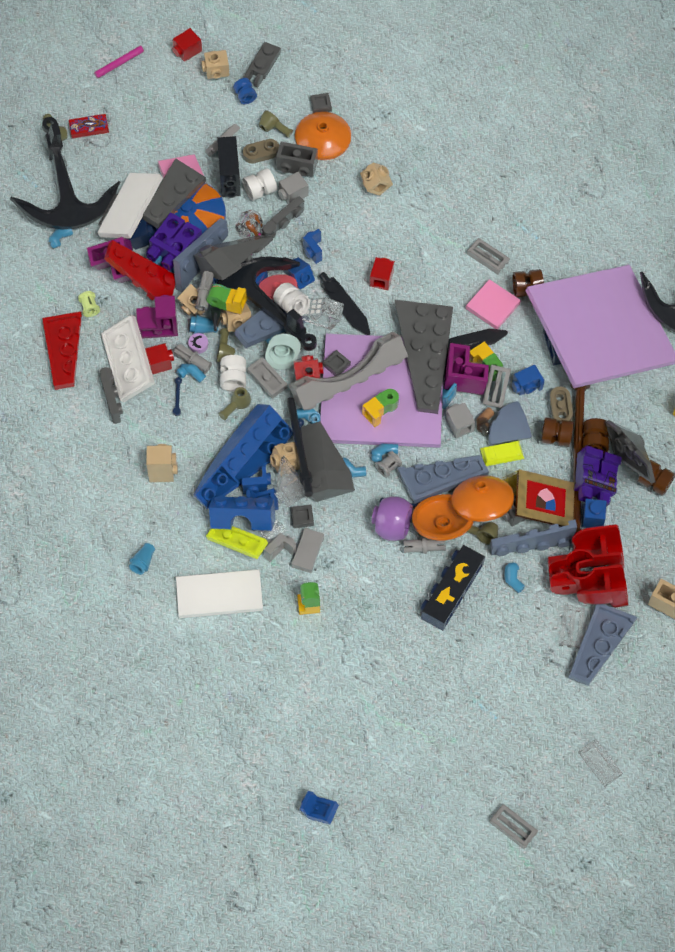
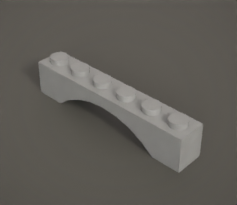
M392 331L375 340L365 358L349 371L328 378L305 376L289 384L297 406L303 410H310L316 407V404L319 402L328 401L335 394L348 391L352 385L363 383L368 380V377L384 372L387 367L400 364L403 359L408 357L401 336Z

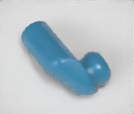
M181 364L176 370L180 378L192 375L199 383L206 377L194 364Z
M343 457L344 462L352 473V477L366 476V466L355 467L348 458Z
M512 562L505 567V582L516 592L520 593L525 588V585L517 579L519 565Z

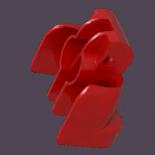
M606 525L580 530L572 537L574 551L567 555L548 557L550 590L553 593L559 595L577 593L578 601L584 604L599 605L611 603V606L614 608L629 606L624 573L623 548L618 525ZM595 567L592 571L585 572L580 570L581 568Z

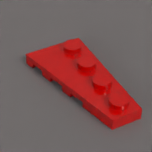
M82 312L42 318L54 389L75 387Z

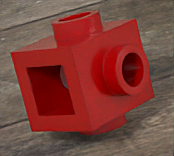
M313 355L301 356L302 360L294 361L296 381L305 376L320 378V374H324L322 362H318V358H313ZM310 367L313 370L311 372H307L305 369Z

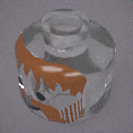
M254 210L244 211L240 214L235 229L241 238L258 236L263 227V220L261 215Z

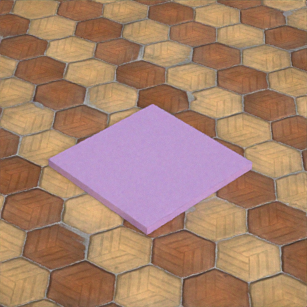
M630 265L527 287L526 293L573 388L675 364V351L660 322L649 310L642 288Z
M326 334L324 360L335 350L339 351L351 361V365L343 372L345 373L362 361L372 348L375 340L383 336ZM405 358L400 364L391 365L384 372L368 377L367 381L352 385L348 391L339 392L328 401H321L320 422L333 443L364 445L398 444V446L441 448L443 383L438 414L418 412L407 358ZM324 367L323 378L333 377L334 375ZM386 389L396 390L399 394L397 409L384 414L381 417V424L374 428L362 414L363 404Z

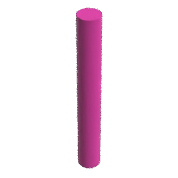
M142 46L136 47L95 71L96 78L102 77L143 53Z

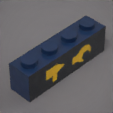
M465 545L461 547L460 551L456 550L451 558L452 564L450 567L446 566L441 574L442 580L439 584L435 583L430 593L432 594L429 600L426 599L420 608V611H422L421 619L444 631L484 565L485 556Z

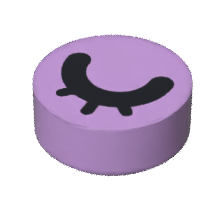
M195 333L190 336L188 344L191 351H197L198 354H201L208 349V339L204 334Z

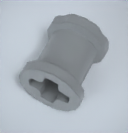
M389 451L388 456L381 462H377L375 467L383 477L387 478L392 470L402 465V461L397 454Z

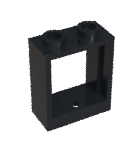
M236 136L217 137L222 197L233 198L241 196Z

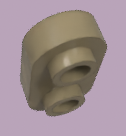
M266 139L248 144L243 149V158L251 164L276 158L279 143L274 139Z
M555 387L552 389L549 398L552 418L556 419L557 422L561 420L571 421L573 410L570 392L564 387ZM559 397V398H562L563 400H562V401H558L556 398Z

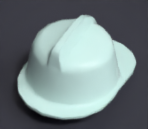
M290 334L275 335L269 341L265 359L275 369H288L297 360L301 343L295 336Z

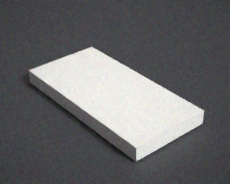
M129 173L97 232L99 236L131 238L143 217V213L163 179L160 174Z
M130 315L101 333L120 401L126 402L155 384L135 316Z
M259 569L176 577L179 618L263 611Z

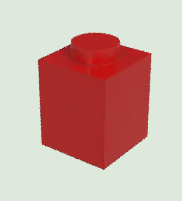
M189 28L173 38L172 50L177 57H180L185 62L202 51V42L198 35Z
M375 258L370 275V287L389 291L395 261L388 258Z
M166 343L145 348L152 375L172 369L171 362L174 361L172 350L167 349Z

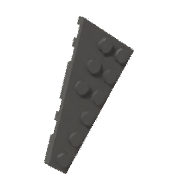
M395 300L394 304L398 315L402 340L408 354L407 363L418 412L438 414L453 307Z

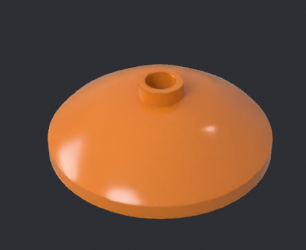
M315 112L307 115L299 122L295 130V141L297 145L317 148L318 160H330L342 155L348 149L351 142V130L348 123L339 115L331 112Z
M490 475L471 477L460 483L452 494V505L456 513L467 520L477 522L491 521L503 516L511 509L514 502V493L511 486L506 481Z
M450 494L435 495L421 501L415 507L412 514V523L415 530L420 535L436 541L458 538L465 534L474 523V521L467 520L456 513L452 505V495Z

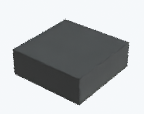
M329 93L310 95L313 113L332 112Z
M337 350L323 361V366L334 376L342 374L351 365V361Z
M312 505L291 507L293 528L314 526Z

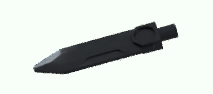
M322 272L319 278L323 282L322 288L353 328L365 335H370L368 321L363 312L334 277L329 278L325 272Z
M489 328L449 338L448 349L450 343L470 346V350L484 341L487 345H492L505 337L508 331Z

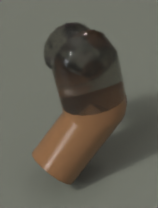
M489 407L476 419L477 430L483 436L489 434L488 420L495 414Z

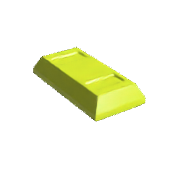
M520 441L480 448L486 467L524 459Z

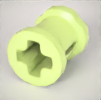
M92 291L83 292L78 296L79 302L82 303L83 315L85 317H93L100 312V307L95 301V293Z

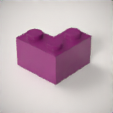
M124 237L114 239L117 243L133 251L130 240ZM111 241L87 248L91 267L98 270L111 267L113 279L120 283L131 280L127 275L123 276L104 260L108 244Z
M162 295L155 297V307L146 306L136 309L137 323L142 339L178 336L175 296Z
M450 343L445 363L444 389L449 390L456 383V391L483 395L488 382L489 365L469 362L470 346Z

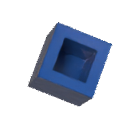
M585 500L582 528L604 526L607 501Z

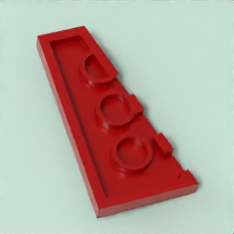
M114 240L109 242L104 260L123 276L127 275L132 280V284L137 288L141 287L147 293L146 296L151 300H155V297L162 295L173 296L175 288L174 273Z

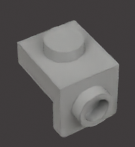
M280 533L274 540L270 539L264 549V558L271 562L283 549L293 556L296 553L295 541L290 536Z

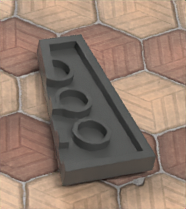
M175 158L143 213V220L159 229L170 212L174 214L206 182V177Z

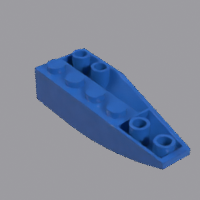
M257 404L211 463L193 494L206 509H209L213 496L228 495L242 484V478L253 476L262 469V466L269 464L274 446L281 443L286 444L293 435L292 429L271 405Z

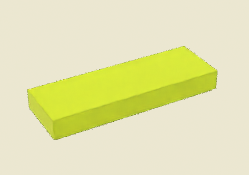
M234 526L231 529H210L206 535L207 539L255 559L259 558L268 544L266 539Z

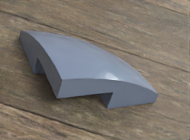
M518 401L501 408L497 412L499 415L496 420L491 421L488 435L489 446L532 438L526 415Z

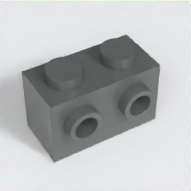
M280 142L276 156L277 170L284 173L299 172L301 176L314 177L318 163V149Z

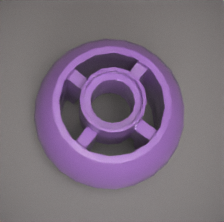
M397 496L382 499L380 505L374 507L372 514V524H375V532L381 538L388 541L405 539L411 523L412 505L406 499Z

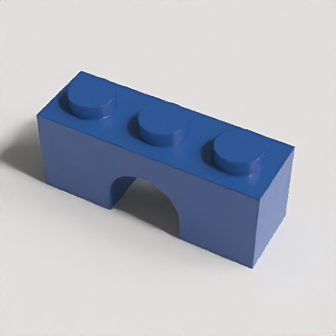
M213 496L209 505L211 529H231L235 517L244 516L251 522L252 530L272 531L276 520L274 499L266 497Z

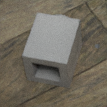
M296 172L279 181L278 194L283 201L285 200L289 204L298 196L302 199L309 196V185L301 174Z
M466 403L454 404L447 409L446 421L455 438L474 432L475 421Z

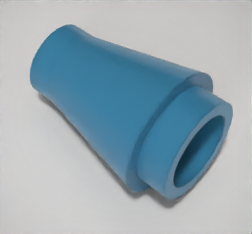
M199 315L191 316L189 332H194V334L217 333V331H214L211 319Z
M145 543L130 559L129 568L139 575L147 572L155 547Z

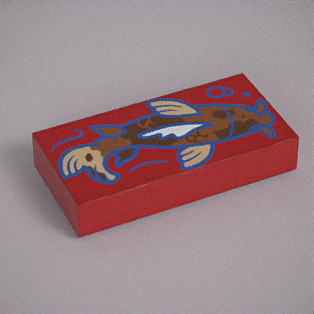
M106 114L69 119L72 139L109 133Z

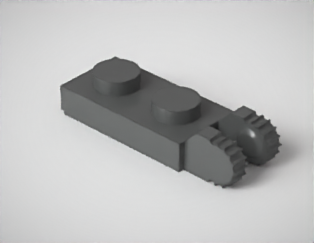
M264 41L246 71L244 78L251 80L252 76L255 75L256 78L253 85L259 87L279 57L281 48Z
M298 196L263 226L262 235L275 238L276 232L280 228H286L291 219L297 218L303 213L304 200Z
M104 367L100 369L101 382L112 422L117 424L121 422L120 415L123 414L121 403H116L115 398L118 397L116 385L113 386L112 371L109 367Z

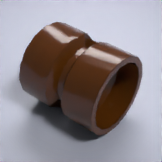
M541 269L530 270L528 273L525 271L513 272L512 282L515 297L527 296V287L544 283Z
M545 417L541 443L553 445L554 442H557L558 446L570 447L573 421L561 420L557 422L554 418Z
M591 418L584 421L582 449L590 446L602 450L603 453L609 451V434L606 420Z
M650 459L655 482L650 483L642 476H639L637 482L647 488L652 486L654 492L664 496L675 478V473L667 468L662 470L660 464Z

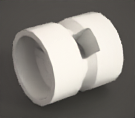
M268 168L258 171L256 176L251 174L242 179L244 189L251 201L261 198L263 193L268 195L277 191L275 178Z
M291 283L281 284L274 292L273 299L275 304L286 313L294 309L303 316L309 309L310 299Z
M239 355L223 357L220 366V387L230 392H234L239 387L245 388L246 359Z

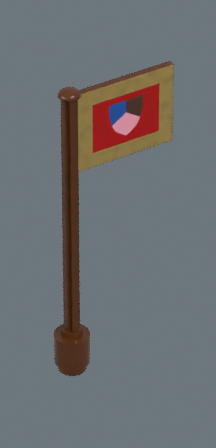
M591 384L573 388L576 391L573 482L519 469L517 471L515 516L551 525L558 524L559 527L569 525L568 521L576 520V533L582 530L580 528L581 501L579 500V492L574 490V485L576 484L577 453L582 450L585 391L591 387Z

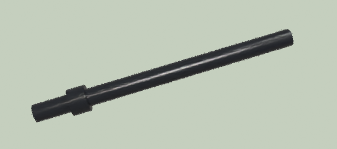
M289 397L287 399V406L301 472L299 474L300 483L303 485L305 496L310 497L313 495L311 485L313 481L312 474L308 470L295 400L293 397Z

